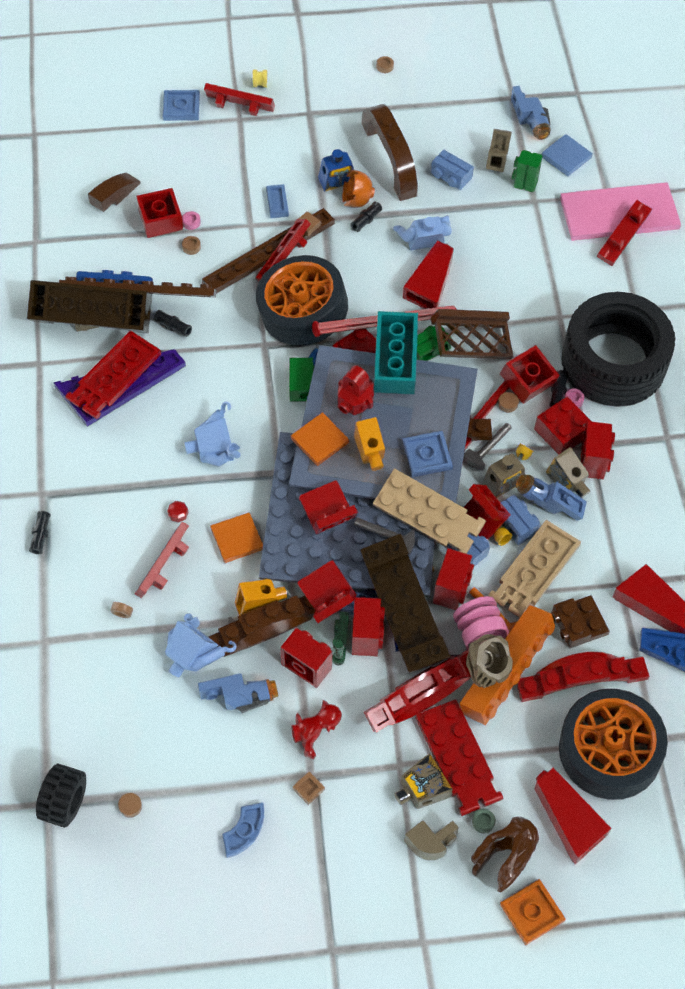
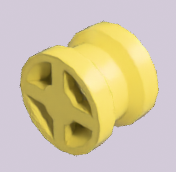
M253 70V87H267V70Z

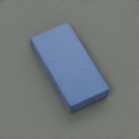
M284 184L266 186L270 218L289 217Z

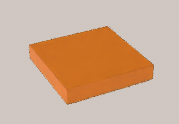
M323 412L291 435L292 441L317 466L349 443L348 437Z
M250 512L210 525L224 563L263 550V543Z
M540 879L500 902L501 908L525 945H528L566 921V918Z

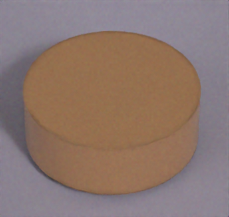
M382 56L378 58L376 68L381 73H389L394 68V61L388 56Z
M195 236L184 238L182 241L183 251L189 255L198 253L201 249L200 240Z
M503 393L499 397V408L507 413L514 412L518 408L519 399L514 393Z
M113 602L110 611L118 617L130 618L133 608L124 603Z
M127 793L120 798L118 807L123 816L131 818L141 812L142 802L138 795Z

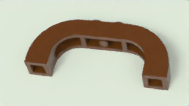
M385 104L365 108L362 112L361 124L367 136L378 134L392 164L394 190L399 200L403 201L417 197L418 184L413 157L393 114Z

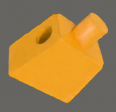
M374 417L356 422L354 438L363 464L370 463L372 471L382 469L384 467L382 459L385 454V446L377 418Z
M271 579L239 583L235 599L238 615L240 616L275 600L287 599V592L284 586L275 588Z

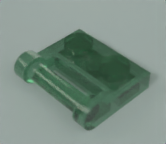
M340 612V618L335 619L332 662L338 666L345 662L349 612Z

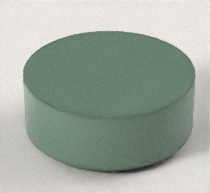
M479 809L474 813L472 825L477 832L489 833L495 826L496 819L490 810Z

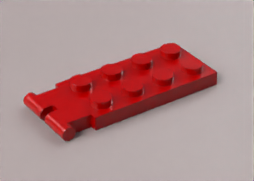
M130 330L78 382L79 387L73 393L68 392L65 398L79 408L83 406V411L98 419L101 416L100 411L106 405L110 407L161 355V350Z
M457 699L416 714L415 718L439 769L453 789L451 796H457L461 807L458 810L461 816L479 810L480 805L478 801L480 800L484 807L503 800L501 791L496 792L491 781H493L494 776Z

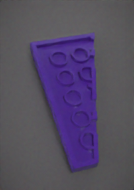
M175 349L161 352V355L110 407L106 405L100 411L101 416L98 419L83 411V406L79 408L65 398L68 392L73 393L79 387L78 382L83 377L75 376L71 377L69 381L53 383L58 392L88 427L186 366V362Z

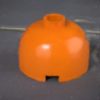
M350 170L347 174V177H350L349 181L344 182L342 201H346V204H344L346 207L359 208L366 205L370 198H373L375 188L372 187V181L368 175L361 171Z

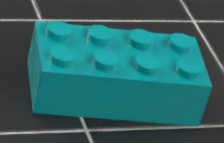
M378 311L374 393L415 395L418 313Z

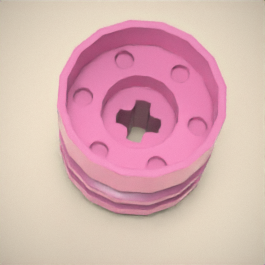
M486 596L470 600L457 608L453 613L457 628L463 631L461 637L467 650L469 649V644L485 634L500 635L504 639L509 634L504 619L499 617L500 610L493 597Z

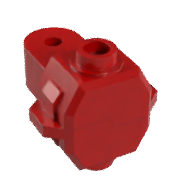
M354 365L343 377V380L338 382V409L344 414L351 413L352 415H357L373 407L374 383L364 369Z

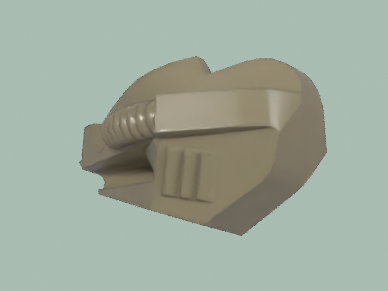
M485 634L469 644L466 665L473 683L479 687L486 688L494 685L496 682H503L509 677L513 661L512 657H510L507 640L500 635Z

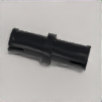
M374 201L366 210H362L360 216L351 222V228L359 232L366 224H370L373 218L382 211L381 204Z
M158 310L154 315V321L167 326V329L170 331L174 330L185 337H188L192 331L191 325L180 321L175 315L171 316L162 310Z
M565 370L557 371L560 376L551 387L550 407L561 401L567 392L568 372Z
M46 511L37 512L35 527L31 531L33 537L29 552L33 554L43 553L45 538L48 537L49 532L47 528L51 514Z

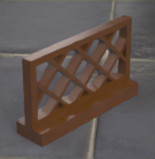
M437 309L431 316V324L435 325L440 357L512 359L513 351L507 321L510 319L509 312ZM441 325L447 326L452 332L447 335L442 331ZM464 326L470 332L465 336L457 328ZM476 327H482L487 331V334L483 337L475 330ZM502 328L503 336L500 337L493 329ZM453 333L462 339L459 345L450 338ZM471 333L480 340L477 345L468 338ZM489 334L498 341L495 345H492L486 339ZM447 341L455 348L454 351H445L444 343ZM465 342L473 350L471 352H466L461 347L462 343ZM483 343L490 351L483 352L478 346ZM500 343L506 348V353L500 352L496 346Z

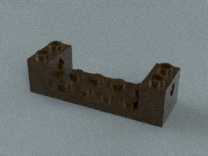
M31 280L27 319L38 323L53 324L56 322L149 333L152 294L148 291Z
M401 533L360 549L377 596L381 599V606L385 607V616L408 674L449 659L451 656L428 606L409 559V552Z

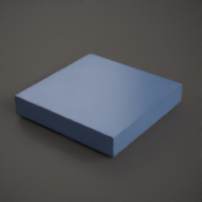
M164 90L163 120H199L200 91Z
M567 134L542 152V158L566 176H570L590 160L593 155L592 152Z
M443 431L402 438L412 477L453 469Z

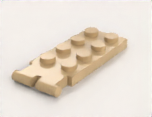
M395 468L373 502V506L442 546L447 547L449 544L458 549L459 552L466 554L474 542L467 536L470 534L477 537L486 522L481 517H478L476 520L467 515V509Z
M546 520L501 577L499 582L501 586L496 592L492 590L488 596L493 597L496 603L502 607L507 603L511 604L508 611L520 618L529 605L535 606L580 547L581 541Z

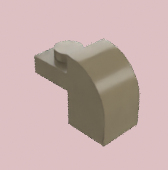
M494 128L486 169L504 172L511 131Z
M422 820L405 834L404 842L418 857L425 860H438L446 855L447 848L444 844L449 846L457 839L456 835L459 827L454 821H451L434 834L424 820Z

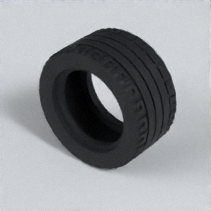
M606 292L589 298L579 305L578 309L572 314L565 336L561 360L563 370L568 372L569 383L574 388L581 390L586 398L603 405L629 406L648 399L660 388L670 365L676 340L673 325L665 312L655 303L633 293ZM603 334L624 335L637 342L644 350L647 358L631 365L610 363L599 357L592 350L589 341Z

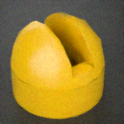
M520 443L516 449V456L519 457L522 453L524 456L521 460H527L534 451Z
M503 527L498 528L494 533V539L500 546L507 544L512 538L509 530Z

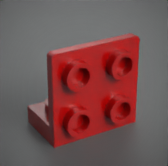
M337 480L299 496V500L316 535L355 518L358 513L355 505L349 506Z
M473 484L468 489L473 496L463 508L467 509L466 514L477 520L478 517H481L486 521L478 536H484L488 540L511 514L486 485Z
M330 560L297 582L315 609L313 617L317 623L352 603L357 595L334 560Z

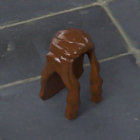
M513 817L510 824L505 828L488 835L471 856V861L475 864L472 868L473 875L477 876L494 853L507 849L511 850L512 852L499 870L497 879V891L501 893L507 889L524 870L536 849L539 834L535 825L524 817Z

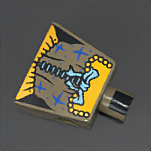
M570 447L556 456L545 473L554 483L558 482L570 491H575L581 498L589 494L590 490L584 483L589 473Z
M513 453L505 455L502 459L488 467L482 485H486L495 497L498 498L523 483L525 480V468Z
M429 753L401 776L403 788L395 792L394 795L400 805L411 800L415 807L420 809L450 798L453 789Z

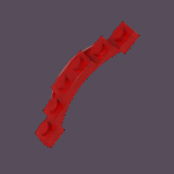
M466 650L456 657L452 656L435 667L427 668L397 686L395 691L380 699L378 704L364 711L373 732L377 733L388 725H395L425 711L471 679L466 665L469 651Z
M583 652L558 659L542 668L534 676L520 678L516 685L521 702L542 699L543 696L576 686L610 681L633 683L648 680L650 676L644 657L625 660L624 657H617L603 652Z

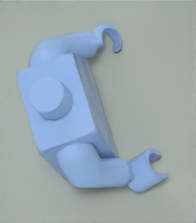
M449 215L415 220L407 230L399 225L393 227V230L405 242H408L410 250L433 247L437 240L445 243L444 236H449L452 232Z
M229 402L222 403L221 410L217 409L205 422L194 429L196 440L184 442L187 454L199 452L201 462L215 466H221L228 461H234V458L240 457V452L237 451L240 449V446L236 443H231L226 421L223 418L226 412L225 406H228V410L231 409Z
M188 613L184 616L185 622L178 621L176 626L169 631L165 653L174 661L169 672L176 677H180L184 669L196 672L225 655L224 652H234L237 647L233 641L228 642L234 646L233 648L218 646L217 643L197 629L200 625L199 619L197 617L193 618L192 614Z

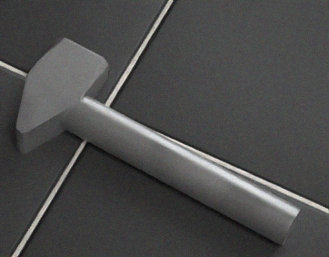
M505 423L492 437V440H489L477 453L468 449L464 453L463 461L471 467L484 470L485 463L482 459L512 429L511 425Z
M358 517L354 523L355 526L385 538L398 535L396 532ZM411 530L406 536L402 535L409 556L415 544V530Z

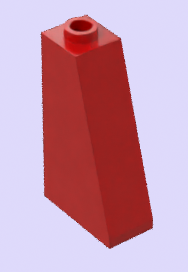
M437 240L403 286V299L424 309L439 307L453 260V247Z
M647 564L616 587L613 598L669 632L685 634V601Z
M553 767L548 772L546 770L542 771L536 777L537 782L534 790L572 862L576 865L609 835L612 828Z

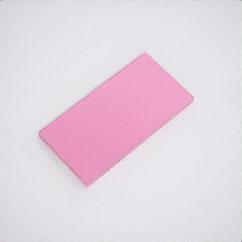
M668 182L561 193L560 196L572 241L610 237L636 200L652 208L651 213L636 234L678 230L681 227Z

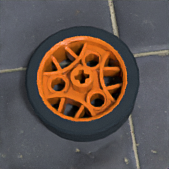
M310 255L293 256L284 259L266 271L258 282L256 304L262 321L269 334L280 342L301 346L322 341L333 333L320 334L319 337H315L312 331L314 321L321 323L344 320L346 318L348 297L343 279L334 264L326 259Z
M621 689L597 690L578 699L568 711L559 740L560 760L572 782L583 791L595 797L608 800L629 798L647 789L655 780L667 752V731L661 716L642 697ZM602 716L605 723L596 725L594 718ZM619 724H627L630 729H622ZM585 739H592L595 744H587ZM634 742L647 744V750H635ZM595 759L605 767L601 770L592 765L591 762ZM624 760L629 766L623 767L618 761Z

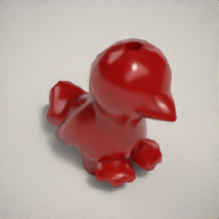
M323 700L321 709L315 716L302 719L299 713L296 714V724L291 725L294 743H303L305 757L310 759L316 757L313 745L320 736L322 729H326L329 733L330 730H334L339 724L342 713L338 706Z

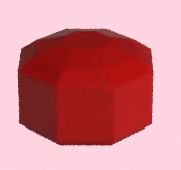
M181 501L171 503L167 510L171 521L175 522L186 520L189 513L186 504Z

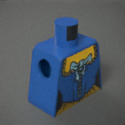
M336 149L332 152V155L322 159L318 180L324 192L343 187L344 182L349 181L350 177H347V174L350 170H354V167L347 152Z

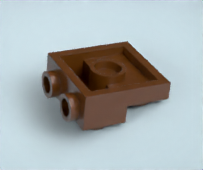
M592 595L578 600L572 598L554 604L551 614L554 623L558 624L562 641L567 643L569 649L609 635L610 631Z

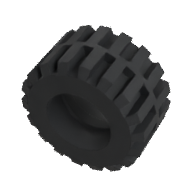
M56 763L49 770L40 787L36 802L37 819L63 828L68 827L76 817L82 804L86 790V773Z

